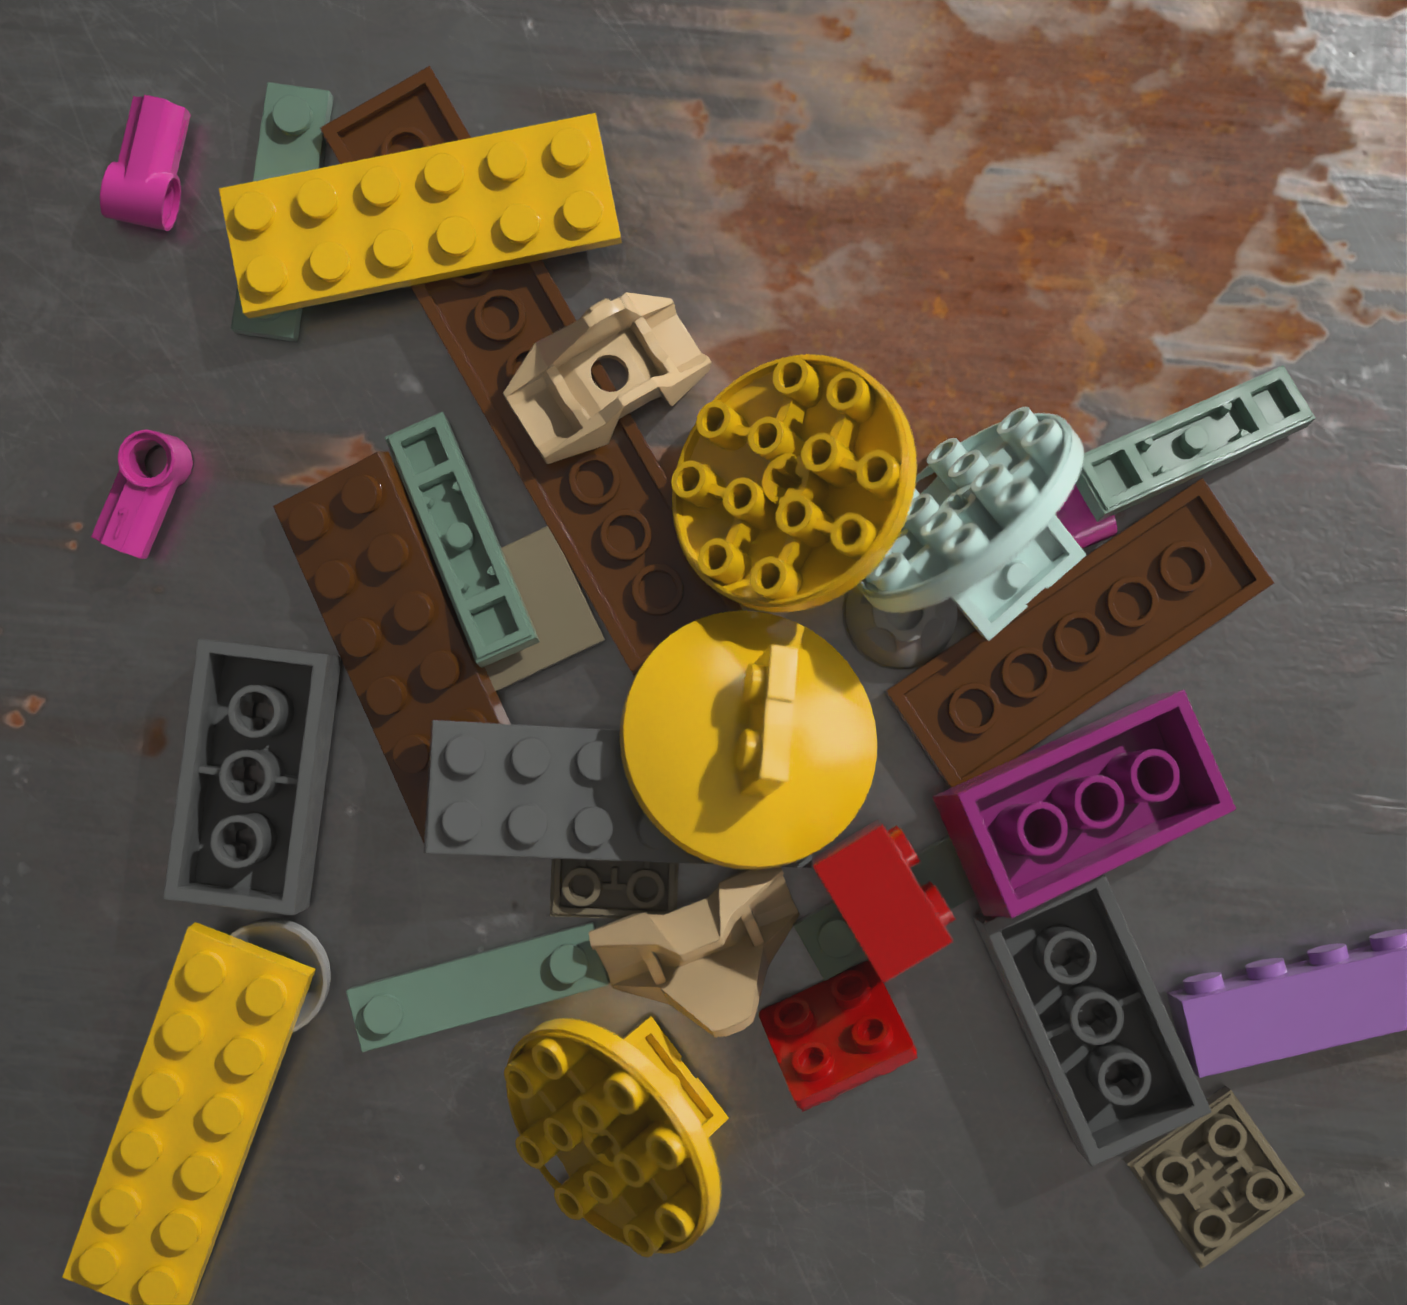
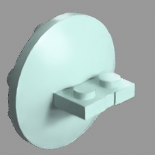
M1021 407L1011 412L1001 422L981 430L961 443L957 438H950L939 444L929 454L927 458L928 466L916 476V483L933 473H936L938 477L921 494L915 488L907 519L898 538L879 565L856 585L872 606L879 610L893 613L918 610L950 598L979 634L990 641L1028 607L1026 604L1044 588L1049 589L1086 556V553L1055 515L1071 492L1082 467L1084 452L1080 438L1067 421L1060 416L1047 413H1032L1028 407Z

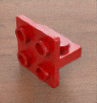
M870 961L863 962L761 1010L758 1015L792 1098L802 1112L821 1103L831 1101L840 1094L881 1075L891 1073L898 1067L918 1058L916 1047L884 983Z

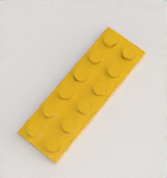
M596 113L219 188L242 311L248 318L622 244Z
M194 922L187 928L62 1278L130 1305L193 1304L314 976L315 968L197 922Z

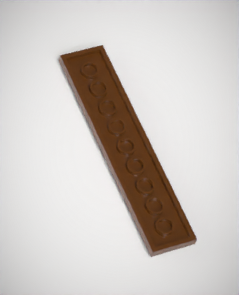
M430 66L320 127L340 164L471 138ZM542 260L411 286L634 677L655 648L681 627L713 614L743 611L739 603L723 596L702 580L685 557L674 526L672 486L630 413L618 419L609 444L546 464L509 406L503 392L532 346L537 341L576 322L574 315ZM599 360L596 361L591 368L593 382L604 391H617Z

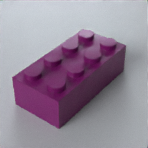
M1184 689L1146 697L933 796L983 915L1013 918L1236 810Z

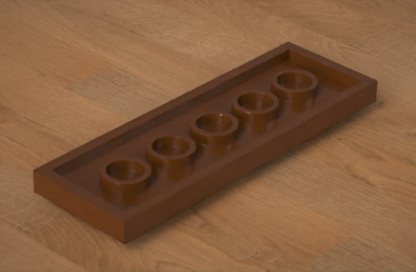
M378 451L274 505L273 508L424 843L431 721L511 723L485 667L481 668L475 661L414 508L389 452Z
M1201 478L1088 553L1049 589L1044 588L1026 604L1028 607L990 641L980 635L977 630H974L884 692L948 787L952 788L1015 759L1273 585L1274 582L1207 483Z

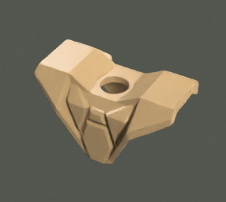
M626 292L612 301L604 299L591 306L578 321L537 341L523 360L503 395L546 464H550L609 444L618 419L662 396L673 407L709 372L711 360L708 356L702 354L679 319L675 304L671 298ZM602 358L617 360L623 365L627 373L625 386L614 392L600 389L593 382L591 376L592 365Z
M782 868L745 869L721 881L719 887L708 898L665 915L646 914V912L631 914L589 931L591 947L596 950L608 973L612 988L669 1004L714 1037H727L746 1029V1027L754 1022L768 967L800 915L785 882Z

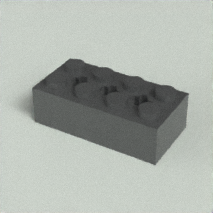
M198 638L163 899L295 915L309 908L341 657ZM266 695L267 704L274 708V715L271 721H265V728L263 729L262 718L253 716L252 709L254 703H264V696ZM256 760L258 761L259 769L265 771L264 784L257 785V792L254 791V781L244 779L245 768L247 766H256ZM248 826H250V833L256 836L257 843L256 848L249 849L247 855L246 844L236 841V833L239 830L248 829Z
M1105 874L1013 918L984 916L983 912L973 916L1076 1149L1091 1167L1212 1113ZM1060 940H1064L1070 945L1075 944V951L1067 953L1071 962L1064 967L1050 959L1051 953L1055 952V944ZM1088 1000H1092L1102 1006L1101 1009L1093 1011L1097 1020L1091 1025H1087L1078 1018V1013L1082 1012L1081 1006ZM1120 1060L1124 1065L1128 1064V1067L1120 1069L1123 1079L1113 1084L1105 1077V1073L1109 1072L1108 1067L1113 1062Z

